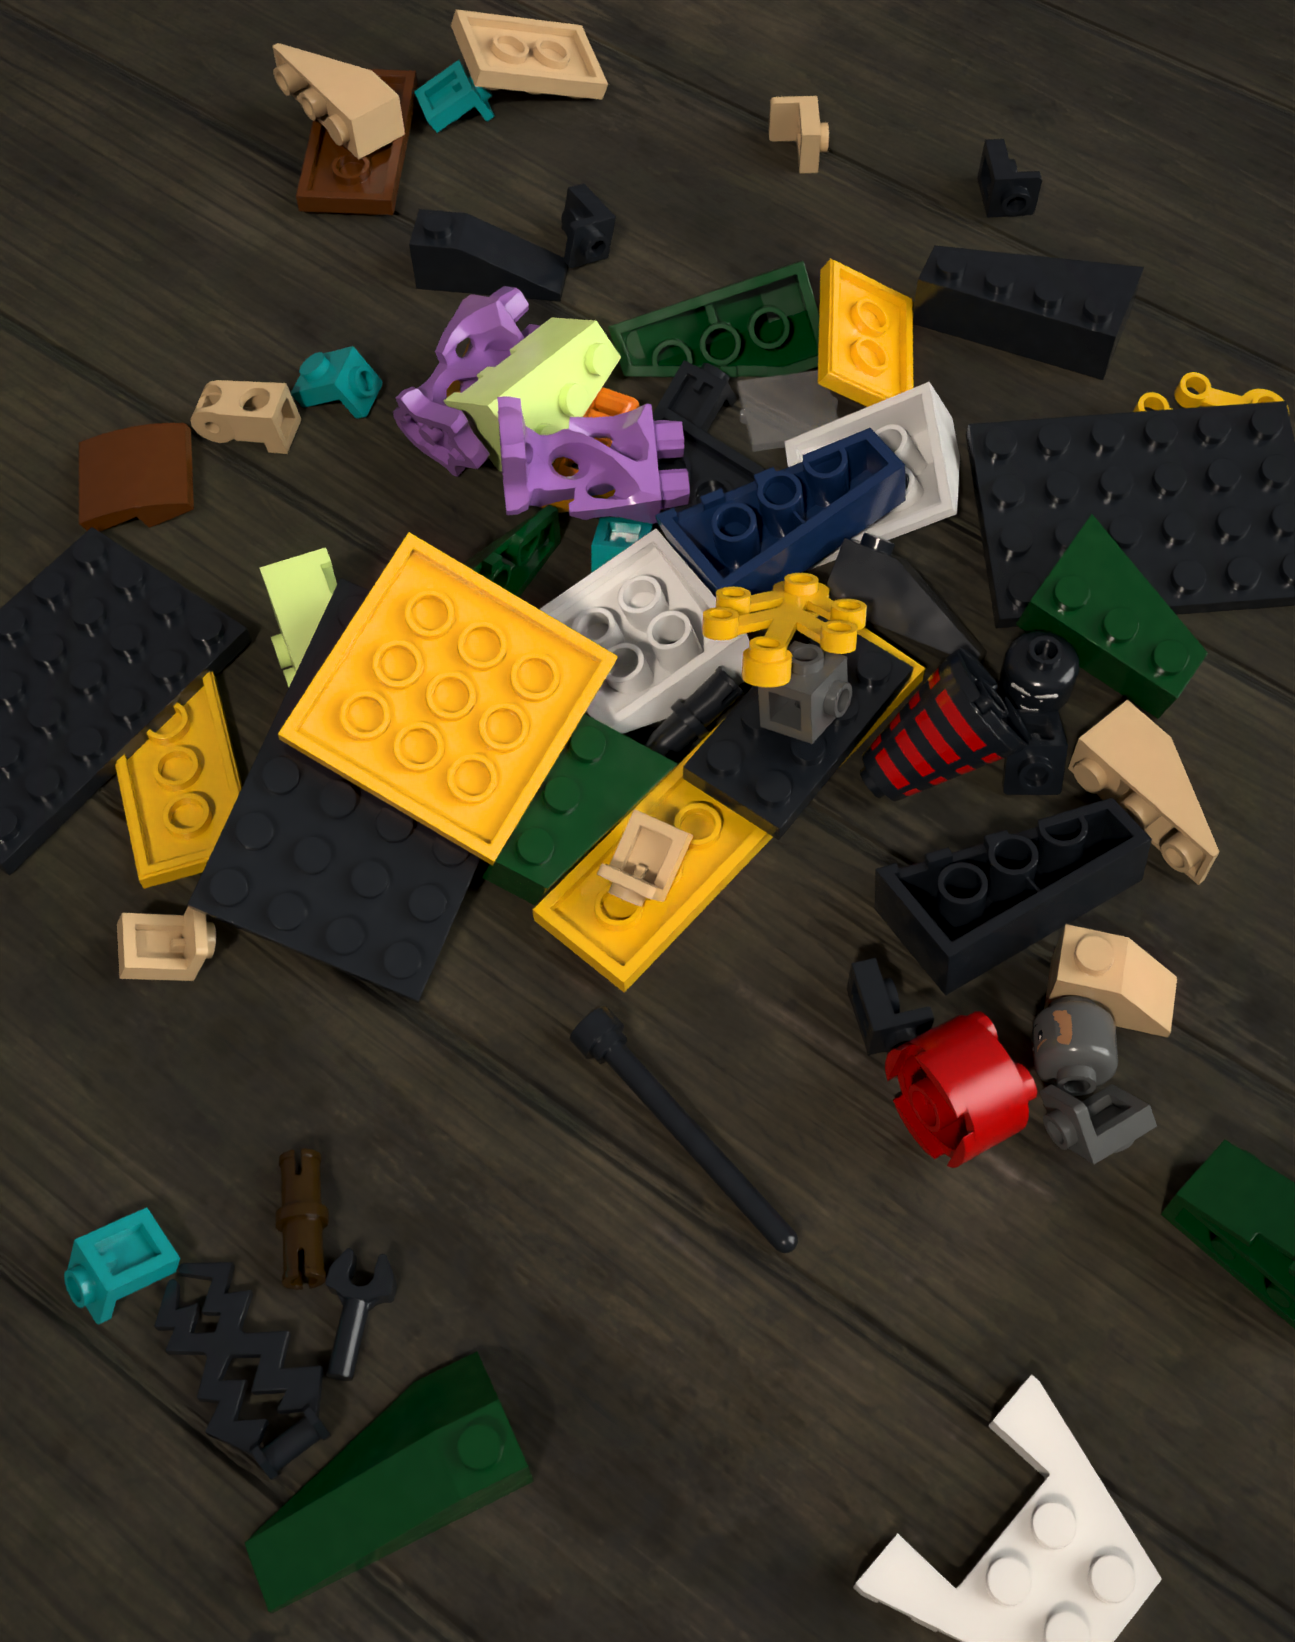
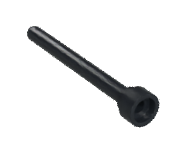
M607 1006L599 1007L588 1014L570 1035V1041L586 1059L595 1058L599 1064L607 1062L767 1241L780 1253L792 1252L798 1244L796 1232L625 1045L627 1037L622 1033L624 1024Z

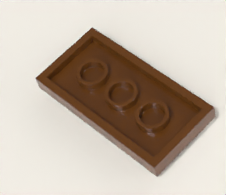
M368 69L372 70L399 95L405 135L359 160L344 145H337L331 138L328 130L317 119L313 120L296 193L299 211L394 215L416 100L414 91L418 89L416 71Z

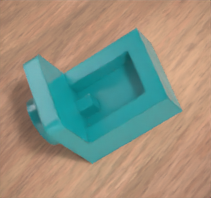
M351 346L327 353L317 352L309 356L299 369L300 376L291 391V395L303 408L340 400L356 419L368 415L383 383L355 347Z

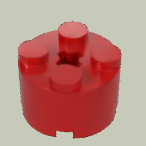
M975 1011L968 1016L957 1015L891 1050L885 1061L887 1081L895 1077L898 1078L902 1095L893 1099V1102L906 1128L919 1146L933 1159L943 1154L950 1157L951 1159L947 1166L951 1168L961 1166L1022 1131L1028 1122V1102L1037 1096V1088L1032 1075L1022 1064L1013 1063L1007 1051L998 1041L997 1031L992 1021L981 1011Z

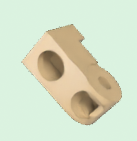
M227 380L210 381L205 385L190 419L194 430L210 441L226 443L235 439L236 441L259 442L265 444L268 453L288 454L302 420L286 383Z

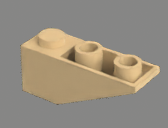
M280 43L272 46L277 65L273 72L281 91L287 96L292 95L302 105L305 113L311 120L317 119L328 130L333 141L339 146L344 145L358 160L405 135L399 95L372 70Z
M1126 700L1078 739L1068 769L1086 791L1097 794L1103 800L1113 798L1152 838L1151 843L1161 851L1165 861L1173 869L1185 873L1199 885L1205 880L1219 854V849L1172 738L1129 700Z

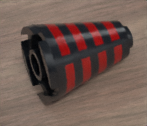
M960 647L950 654L862 754V761L865 767L860 770L861 778L877 798H882L886 795L892 801H899L1016 754L1030 744L1027 729L1008 697L1000 698L993 688L998 683L967 650Z

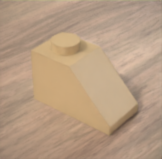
M1065 924L1052 955L1044 1008L1048 1007L1052 1001L1061 997L1081 996L1092 1000L1096 1005L1110 1013L1117 1027L1168 1038L1171 1033L1177 977L1129 937Z

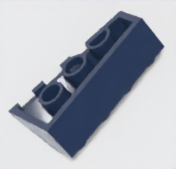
M868 428L804 454L803 461L780 471H775L774 467L753 475L754 481L726 493H723L722 488L701 496V503L677 513L675 508H671L656 514L655 517L671 546L715 597L716 591L723 587L745 588L751 592V595L773 590V586L776 583L784 581L786 575L804 572L840 547L844 538H853L906 501L905 464L871 428Z

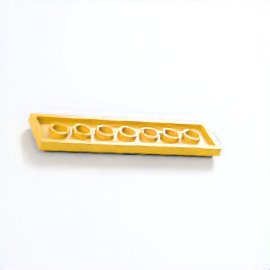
M865 627L858 630L857 634L913 667L910 682L845 761L923 681L925 671L923 666ZM720 723L634 808L694 835L664 902L651 900L646 897L642 907L629 903L610 894L608 891L612 881L597 875L601 863L610 864L633 813L632 810L533 909L535 922L624 993L773 838L770 834L683 779V766Z

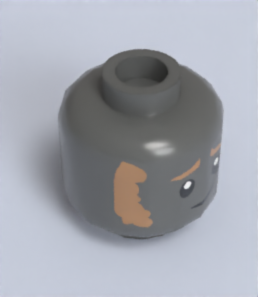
M1081 996L1061 997L1052 1001L1048 1007L1044 1008L1034 1018L1032 1027L1033 1066L1042 1081L1058 1087L1071 1096H1082L1093 1092L1098 1086L1105 1084L1115 1075L1118 1066L1116 1026L1110 1013L1096 1005L1095 1002Z

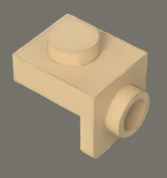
M818 96L773 97L770 100L769 140L773 142L797 141L799 173H818L820 153L828 152V122L820 123Z
M634 809L610 864L601 863L597 875L612 881L608 891L610 894L629 903L642 907L646 897L651 900L664 902L694 835Z
M189 906L184 915L122 913L117 922L119 979L194 981L205 959L213 957L216 945L214 923L206 922L205 914L189 908Z

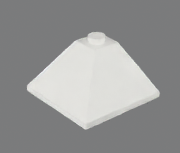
M930 382L785 441L787 464L790 467L802 462L804 454L871 428L905 464L906 501L851 539L861 541L865 532L885 540H890L957 514L960 455L953 418ZM841 546L805 571L835 561Z
M657 529L645 535L539 609L618 656L616 663L586 712L593 719L621 734L667 719L674 712L670 707L678 699L682 703L685 702L716 672L715 670L719 666L737 685L744 682L742 679L743 651L749 648L750 642L747 633L740 634L730 640H712L703 636V612L716 607V597Z

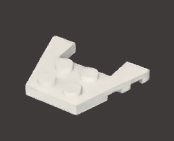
M1031 1374L988 1427L1044 1476L1045 1480L957 1588L953 1587L913 1547L897 1534L853 1588L860 1595L876 1603L879 1601L911 1617L912 1621L934 1632L939 1631L959 1642H1114L1162 1578L1042 1384Z

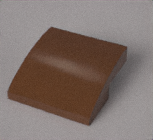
M155 423L132 426L100 434L79 442V524L88 531L93 527L101 532L134 517H138L150 528L194 510L191 428L186 423Z

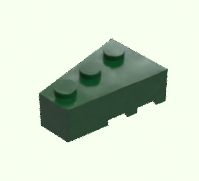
M1093 514L1088 518L1032 597L1016 624L1027 633L1047 631L1064 637L1075 648L1079 657L1080 668L1157 719L1178 699L1208 655L1204 647Z
M584 714L495 860L493 866L491 864L488 865L482 878L536 905L665 779L678 763Z
M1224 1139L1177 1192L1161 1215L1295 1329V1182L1262 1163L1252 1153L1240 1149Z

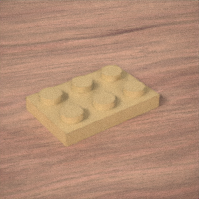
M455 10L451 27L475 86L488 90L525 91L533 95L544 93L568 96L573 99H603L608 83L582 25Z

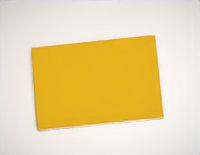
M830 259L820 270L818 384L866 407L912 389L913 299Z

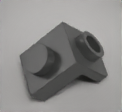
M1052 1084L1040 1090V1095L1047 1114L1043 1117V1122L1053 1142L1062 1150L1070 1149L1092 1164L1098 1163L1112 1153L1129 1148L1137 1138L1157 1127L1150 1104L1113 1084L1084 1101L1078 1100Z

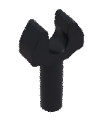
M351 1248L346 1249L329 1268L325 1282L326 1286L332 1294L338 1295L343 1305L326 1376L341 1381L353 1380L368 1312L376 1305L391 1303L395 1299L396 1278L385 1254L379 1255L374 1268L373 1280L365 1286L352 1284V1278L356 1272L357 1257Z

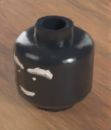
M1032 631L1016 638L1005 653L1000 671L999 688L1003 697L1007 696L1015 709L1045 711L1050 709L1059 710L1065 706L1073 692L1079 674V657L1075 648L1064 637L1047 631Z

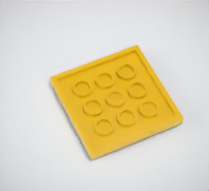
M408 532L279 731L278 736L279 740L493 866L616 663L618 656Z

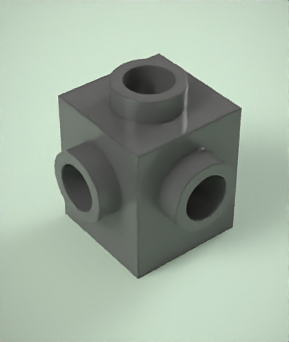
M794 641L787 648L792 653L790 682L778 687H758L760 727L813 744L836 717L840 718L845 714L850 705L852 686L848 683L847 656L826 652L813 644Z

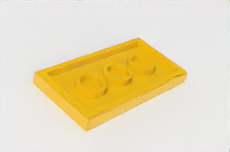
M209 671L202 678L204 686L185 705L182 706L177 702L173 706L176 713L156 733L151 729L146 732L149 739L128 760L124 754L117 760L115 765L138 878L144 889L203 872L243 787L217 680L213 671L211 673Z

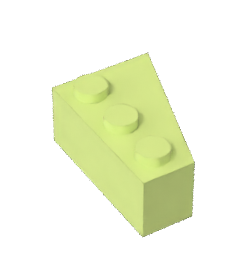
M550 318L510 349L511 355L496 367H486L478 373V381L462 393L454 392L443 400L448 407L463 412L469 421V426L473 433L489 452L488 458L500 472H502L497 397L510 396L520 398L525 425L540 435H551L563 429H569V418L584 416L621 359V356L596 320Z
M326 547L260 567L281 634L271 636V640L281 669L292 666V668L283 670L288 688L337 586L331 559Z

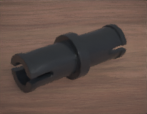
M719 666L715 670L716 672L685 702L682 703L678 699L670 707L674 712L640 744L673 761L697 737L703 740L710 733L707 727L738 697H742L745 692Z

